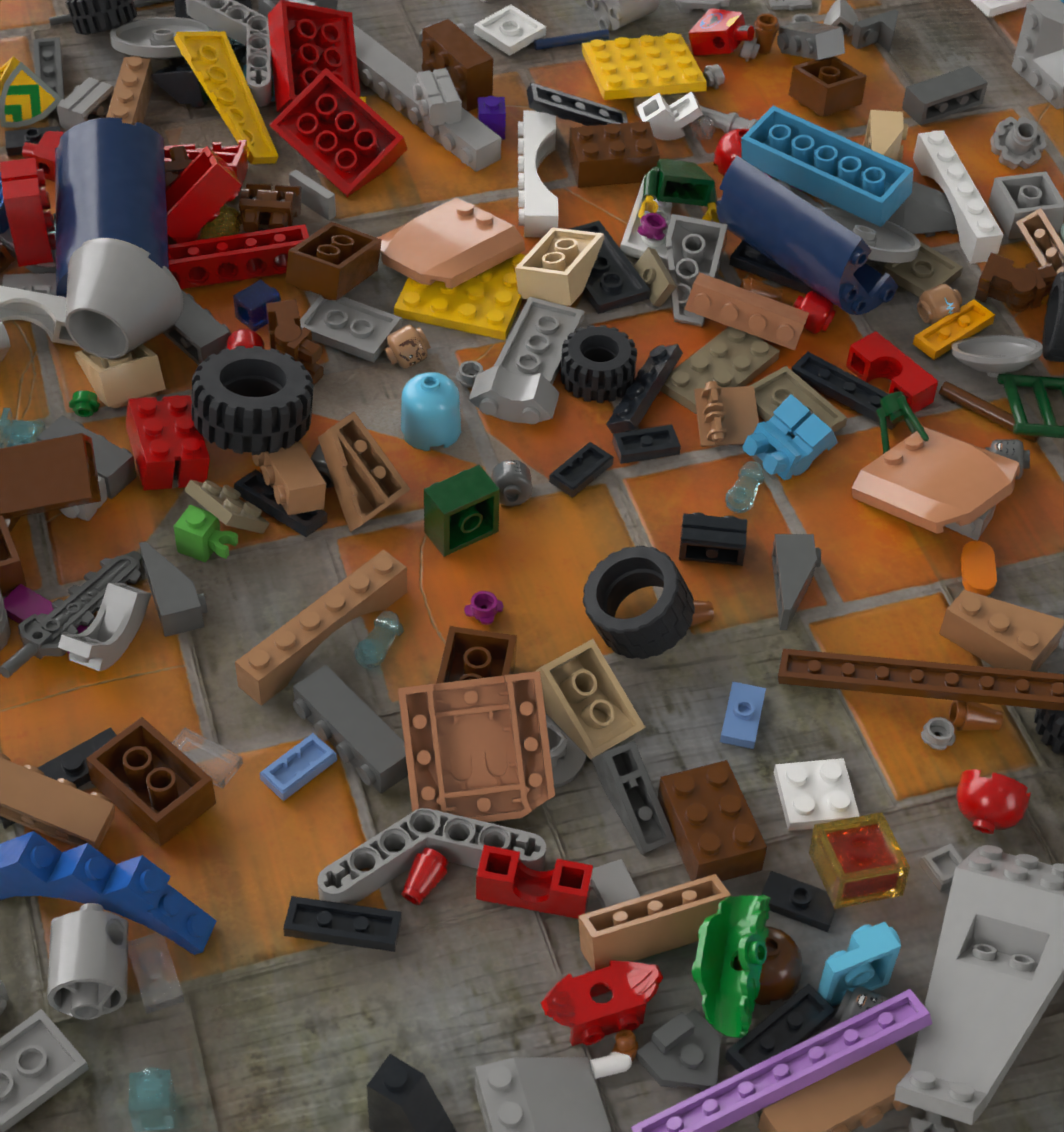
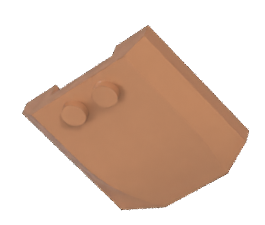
M454 198L412 219L406 224L377 237L382 239L380 257L384 265L420 284L431 285L435 281L445 282L446 288L451 289L525 251V240L513 224L459 198Z
M923 427L929 437L928 441H924L916 431L861 469L851 487L854 499L938 534L944 532L943 526L955 522L960 527L972 523L1009 496L1014 490L1016 476L1019 477L1020 465L1019 462L936 430Z
M540 671L398 688L412 812L417 809L428 808L479 821L495 822L523 818L555 796Z

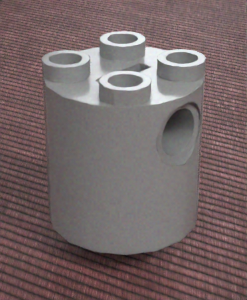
M585 0L587 8L592 10L594 17L598 21L599 28L601 30L608 29V31H614L656 11L659 6V0Z
M96 903L84 904L80 907V911L52 919L47 993L50 1006L58 1012L78 1019L89 1020L114 1012L124 1005L127 1000L129 923L126 919L103 911V906Z

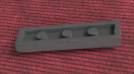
M60 37L33 39L35 74L65 100Z

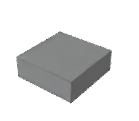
M950 843L922 856L919 864L937 889L942 891L951 887L955 867L963 859Z

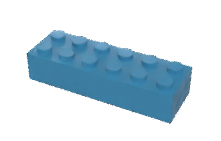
M774 105L741 138L742 159L760 171L879 227H882L912 194L913 168Z

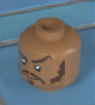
M406 325L388 335L387 343L389 347L385 348L384 351L392 365L398 363L401 368L408 369L425 360L428 356L427 350L431 347L420 327L415 329L412 325Z

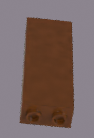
M79 433L0 448V515H3L4 520L101 501L91 437Z

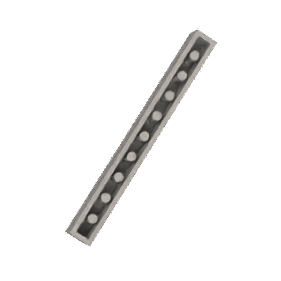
M353 24L359 80L365 86H368L377 93L380 98L387 101L413 124L420 127L475 172L501 160L502 138L464 108H462L460 122L451 124L445 122L444 125L439 126L430 125L427 116L422 117L420 100H415L413 95V84H416V75L418 73Z

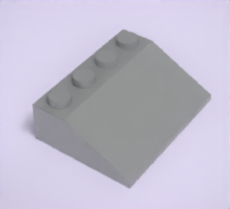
M514 1057L475 1067V1091L487 1132H612L588 1057Z

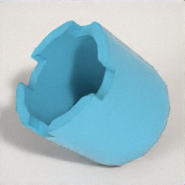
M436 372L421 373L410 379L403 388L401 397V431L404 434V440L408 444L420 450L430 451V447L444 445V448H448L458 440L461 434L459 390L455 383L445 375Z

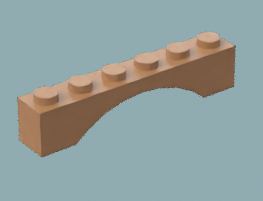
M383 549L235 661L238 687L262 706L288 685L307 657L333 632L361 615L374 611H384L407 593V567Z

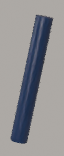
M605 29L534 40L535 50L587 43L595 39L608 40L609 31Z

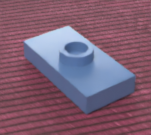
M732 682L721 732V743L754 749L766 688Z
M312 733L260 772V780L284 801L336 762L337 753L316 734Z

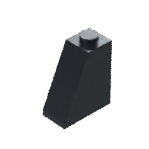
M389 1054L367 1084L369 1128L374 1132H457L425 1075L392 1054Z

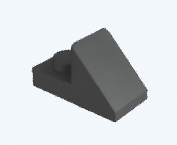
M894 9L855 22L851 44L856 49L878 42L890 52L899 11Z

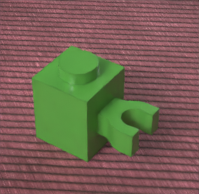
M193 505L188 506L173 526L177 552L205 563L214 551L218 556L227 559L229 547L223 544L228 543L233 546L238 544L237 533L220 531V523L217 517L211 512Z

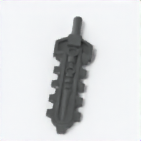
M132 551L113 559L104 558L100 561L102 568L97 573L90 571L84 575L86 582L82 586L73 585L68 589L70 596L66 600L57 599L52 602L54 610L51 613H41L38 616L33 614L18 625V629L24 646L0 666V673L4 677L9 678L33 656L39 659L44 656H64L68 651L58 648L61 635L78 634L76 628L80 625L89 626L95 619L93 613L100 609L107 584H137L142 578V574L139 572L142 561L141 554Z

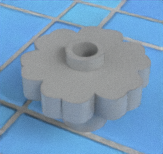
M1008 117L1005 121H1001L990 139L992 153L1000 155L999 162L1002 165H1007L1010 169H1015L1018 165L1024 169L1030 168L1031 165H1035L1039 161L1041 153L1046 148L1045 134L1037 131V123L1026 117H1021L1018 121L1013 117Z

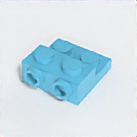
M886 922L875 926L868 924L858 928L851 936L847 952L845 950L838 951L826 960L817 992L833 1007L841 1003L847 989L853 992L856 987L864 986L870 990H875L887 985L901 948L900 938L895 929L889 927Z

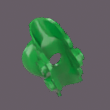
M766 895L726 897L725 900L719 902L717 913L705 918L699 927V943L696 960L692 966V977L702 994L703 1000L701 1004L706 1020L716 1031L725 1036L743 1038L748 1034L750 1024L752 1023L755 999L759 995L760 990L759 980L762 965L767 957L765 943L769 928L766 926V920H769L770 897ZM737 954L743 969L741 971H736L733 967V961Z

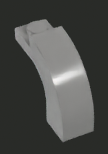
M108 583L100 609L91 625L80 634H62L58 648L70 652L68 656L70 661L97 671L109 668L117 662L134 639L144 618L152 593L124 583Z

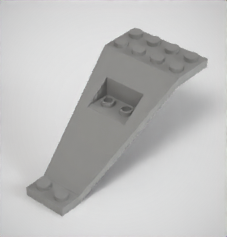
M983 845L979 846L955 867L925 1002V1008L931 1015L932 1024L919 1030L911 1069L896 1085L894 1100L973 1125L985 1110L1064 981L1063 863L1050 865L1039 862L1038 858L1032 855L1019 854L1015 856L1004 853L997 846Z

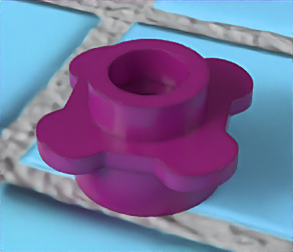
M648 213L642 216L640 219L642 224L638 227V233L649 239L663 240L665 237L663 231L667 229L665 219L657 213Z
M480 591L472 596L471 604L465 606L464 613L468 617H475L484 625H489L493 623L494 616L498 612L503 611V603L497 600L493 593Z

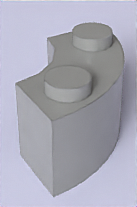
M498 364L476 375L469 401L486 415H492L510 422L536 424L553 418L559 391L541 373L532 376L518 375Z

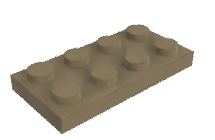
M729 326L676 367L660 391L697 415L694 389L705 388V384L709 381H716L721 388L746 386L779 359L780 350L757 336Z

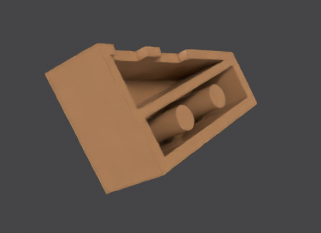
M354 411L318 437L350 532L363 525L411 490Z
M963 590L946 609L939 634L995 668L1037 671L1059 645L1064 631V619Z

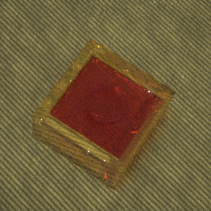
M882 812L814 825L809 855L834 909L904 895L910 866Z

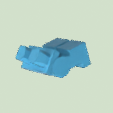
M790 394L773 412L774 416L770 420L757 424L754 433L747 436L742 448L749 456L757 455L763 461V468L770 475L777 473L785 481L791 479L792 475L798 476L805 472L815 458L825 449L830 450L838 441L833 430L814 413L811 414V411Z

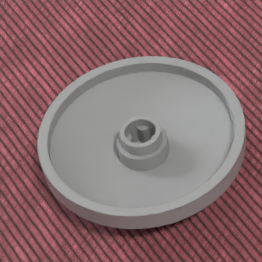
M153 17L132 20L127 24L113 28L110 32L111 46L119 52L138 57L167 60L184 57L174 41L176 32H208L215 30L195 19Z
M837 207L817 208L863 238L872 250L867 260L905 263L916 259L920 249V241L905 228L888 220L882 227H879Z

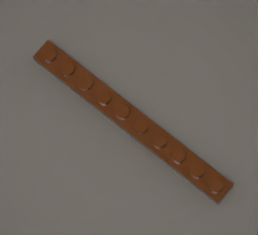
M784 648L778 673L779 684L1064 711V674Z

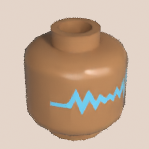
M947 284L937 285L920 295L919 302L917 303L918 314L925 323L933 325L947 315L959 312L962 297L957 289H952Z

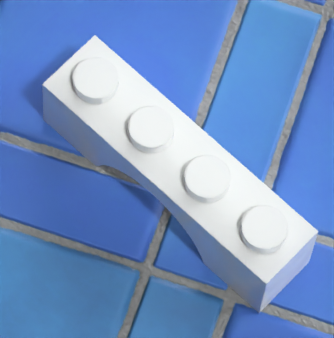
M0 286V320L2 322L7 320L29 321L44 329L52 342L78 346L66 329L67 297Z

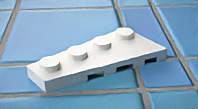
M643 178L620 249L624 254L639 259L648 247L653 248L657 251L665 267L668 268L666 235L671 220L672 203L654 200L658 204L657 214L661 215L667 223V229L663 231L665 234L664 239L655 240L640 235L637 230L642 224L638 213L645 200L643 198ZM645 211L643 216H645L646 214H648V213H650V212H649V211Z

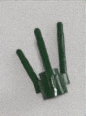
M901 391L886 395L880 400L882 407L877 409L876 412L880 420L883 454L890 450L886 419H890L891 423L904 420L911 434L917 431L924 441L929 440L928 435Z

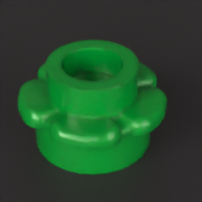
M81 390L73 394L69 407L80 417H90L99 410L100 403L97 401L98 397L95 393Z

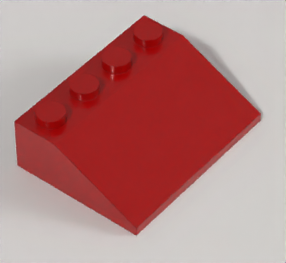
M280 0L268 13L276 111L282 113L325 68L332 72L358 97H361L352 12Z
M327 68L269 125L270 128L346 197H349L389 169L408 150L404 137Z

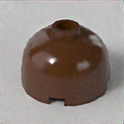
M767 926L769 933L765 943L767 957L762 965L759 995L755 999V1003L759 1005H770L771 1001L782 999L783 1002L789 999L798 989L803 971L801 950L795 941L782 930ZM737 954L733 961V967L736 971H741L743 969Z

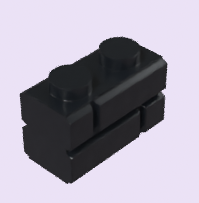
M700 512L692 514L683 513L679 559L743 566L746 550L747 519H738L735 516H707Z

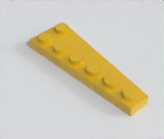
M225 31L176 32L174 37L176 45L237 143L238 140H247L248 161L250 164L276 163L279 157Z

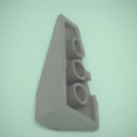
M672 214L666 235V249L669 273L677 285L671 293L675 322L703 327L705 317L684 309L699 272L717 279L727 242L728 224Z

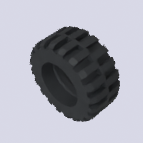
M238 346L234 350H229L228 348L220 350L218 355L213 353L197 367L193 375L191 415L194 426L208 442H215L218 448L223 450L227 448L232 449L234 453L238 454L251 452L252 455H261V452L266 451L269 454L278 452L282 447L287 449L295 441L298 442L310 428L314 388L313 379L300 361L295 362L293 356L287 353L284 355L280 354L279 350L270 348V350L262 349L261 346H253V348Z

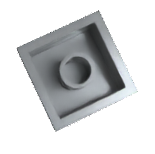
M1046 171L997 177L994 179L988 204L1008 239L1023 237L1016 221L1040 208L1044 211L1056 233L1060 232L1064 220V200Z

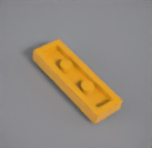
M973 299L960 307L959 312L947 315L916 334L913 345L935 360L951 350L952 344L956 341L972 337L993 324L995 314Z

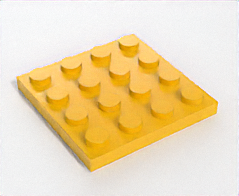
M667 33L664 36L654 37L643 35L640 38L632 39L619 37L609 41L595 39L582 43V54L604 100L654 96L657 93L668 95L706 91L707 81L681 34Z
M519 253L452 289L446 288L445 282L435 281L431 285H425L408 277L394 306V315L403 319L506 340L523 300L521 295L518 294L515 267L526 255Z

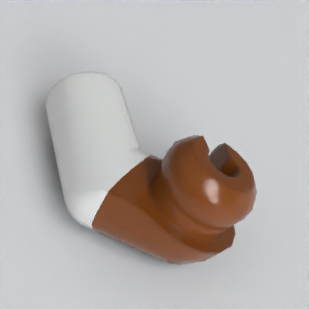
M626 1029L619 1031L615 1035L616 1043L610 1055L590 1060V1066L595 1079L626 1072L631 1067L639 1049L634 1032Z

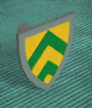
M20 62L6 80L0 95L1 127L18 128L34 124L48 116L63 98Z

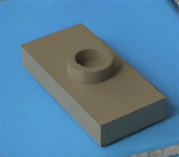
M648 247L633 267L650 288L649 299L652 304L661 307L677 285L657 251Z

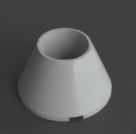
M97 238L84 242L80 248L74 251L68 264L65 324L70 337L78 346L92 355L106 359H115L122 357L170 329L178 321L182 313L183 295L177 280L165 265L161 269L148 258L149 252L122 240Z

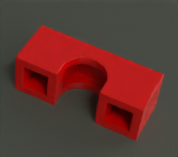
M877 331L850 345L846 367L861 380L867 383L875 378L891 380L888 394L901 391L914 414L934 402L939 381Z
M484 845L476 874V899L578 919L579 915L586 914L591 891L593 865L557 859L553 870L536 871L526 867L521 862L520 851Z

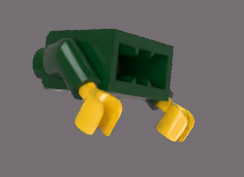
M659 159L657 167H653L646 174L643 188V198L645 200L638 213L640 219L645 211L657 213L658 204L654 201L657 199V201L707 206L708 210L702 217V220L720 222L715 206L718 201L715 181L696 163Z

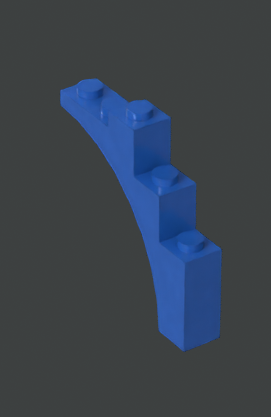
M35 831L0 844V900L15 896H43L84 904L96 903L102 905L104 910L140 923L171 939L193 955L204 951L217 920L170 886L168 881L171 876L145 856L141 855L115 864L89 843L62 852Z

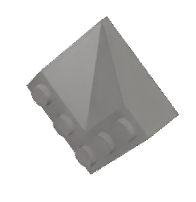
M1033 0L1027 4L1012 68L1057 110L1064 108V3L1060 0Z

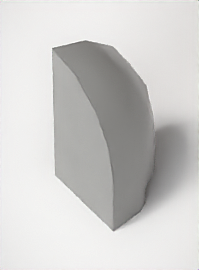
M836 0L828 11L824 24L843 27V35L851 36L853 35L855 22H858V17L847 1Z

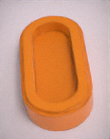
M970 541L964 545L960 556L962 584L967 591L988 596L994 591L997 582L995 553L992 547L985 542Z

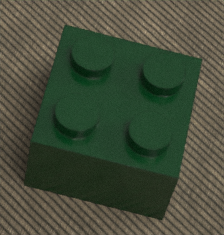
M477 465L424 489V532L444 557L499 532V487L483 468Z

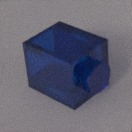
M262 280L255 282L233 295L235 317L252 331H257L268 324L266 303L280 302V294L275 288L268 286Z

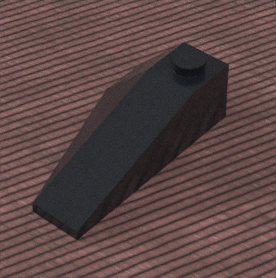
M244 44L231 45L237 61L240 63L247 53V46ZM184 60L185 64L178 66L177 69L175 65H170L151 74L152 80L180 104H192V107H201L208 104L207 100L210 98L186 60Z

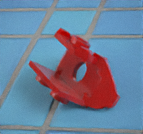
M611 960L608 967L589 971L580 976L572 977L571 973H569L554 985L540 1003L546 1016L553 1018L554 1021L561 1025L571 1027V1046L581 1043L592 1045L601 1041L606 1035L625 1029L634 1031L643 1024L646 1004L656 994L663 976L658 965ZM610 991L613 995L611 1000L606 1003H597L591 998Z

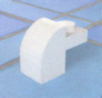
M692 92L671 105H668L661 94L657 93L637 106L642 122L649 121L654 137L661 140H675L685 136L683 127L703 115L698 100Z

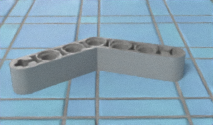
M185 0L186 11L191 18L216 31H225L228 37L247 46V84L258 107L268 105L272 100V57L268 18L235 0Z
M417 809L325 867L318 876L319 900L354 905L410 869L415 855L421 853L424 848H431L441 853L451 863L476 869L479 867L484 845L520 851V860L526 867L536 871H544L546 843L541 836L534 833L433 809ZM455 839H463L464 841H455ZM398 849V850H400V851H398V852H391L390 850ZM363 868L371 869L369 871H360Z

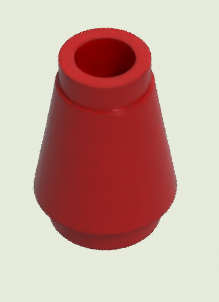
M424 848L421 853H417L401 893L403 898L415 905H420L447 874L446 867L449 864L447 858L431 848Z

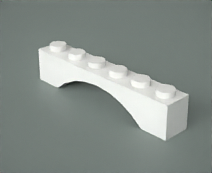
M523 111V122L518 121V172H523L518 173V190H523L518 193V207H524V209H519L518 225L524 226V237H544L552 227L558 228V197L547 189L537 173L541 162L555 150L556 116L537 111Z
M944 130L918 133L913 161L921 175L933 178L946 194L955 217L960 246L970 264L987 262L990 253L997 255L999 253L1003 238L1001 229Z

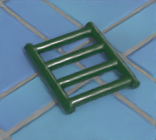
M999 374L997 376L998 384L1004 386L1015 421L1013 426L1014 434L1064 438V426H1058L1046 389L1061 390L1064 397V378L1019 374ZM1017 386L1031 387L1033 389L1044 425L1028 423Z

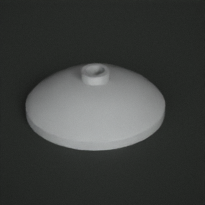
M1011 335L975 336L956 341L952 344V355L958 361L976 371L987 372L989 377H997L999 374L1020 370L1036 361L1043 353V345L1040 342L1026 337Z

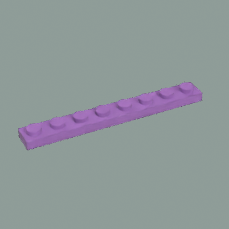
M908 989L632 1126V1132H717L931 1025V1015L913 991Z

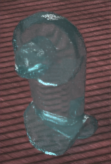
M753 461L747 462L739 470L738 480L726 493V505L733 512L745 513L749 511L753 506L759 484L764 483L762 466Z
M391 611L381 613L374 621V629L365 640L359 642L356 646L354 653L359 665L366 668L379 666L384 661L395 636H400L403 633L404 628L399 623L398 616Z

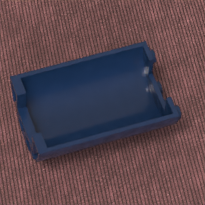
M122 118L92 119L79 123L67 130L60 137L59 145L55 148L56 295L67 297L69 260L74 251L80 248L84 242L92 239L112 238L134 244L149 252L148 258L161 269L164 265L169 269L164 138L154 129L140 122H136L135 125L122 123Z
M738 155L736 156L721 182L720 189L723 191L721 200L717 201L716 205L718 219L720 223L728 224V231L849 314H864L875 309L883 302L888 303L892 300L899 286L888 273L882 275L865 263L872 250L863 238Z

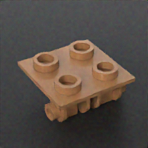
M709 381L705 384V388L694 389L701 447L742 445L747 436L754 433L759 423L754 386L721 388L716 381Z

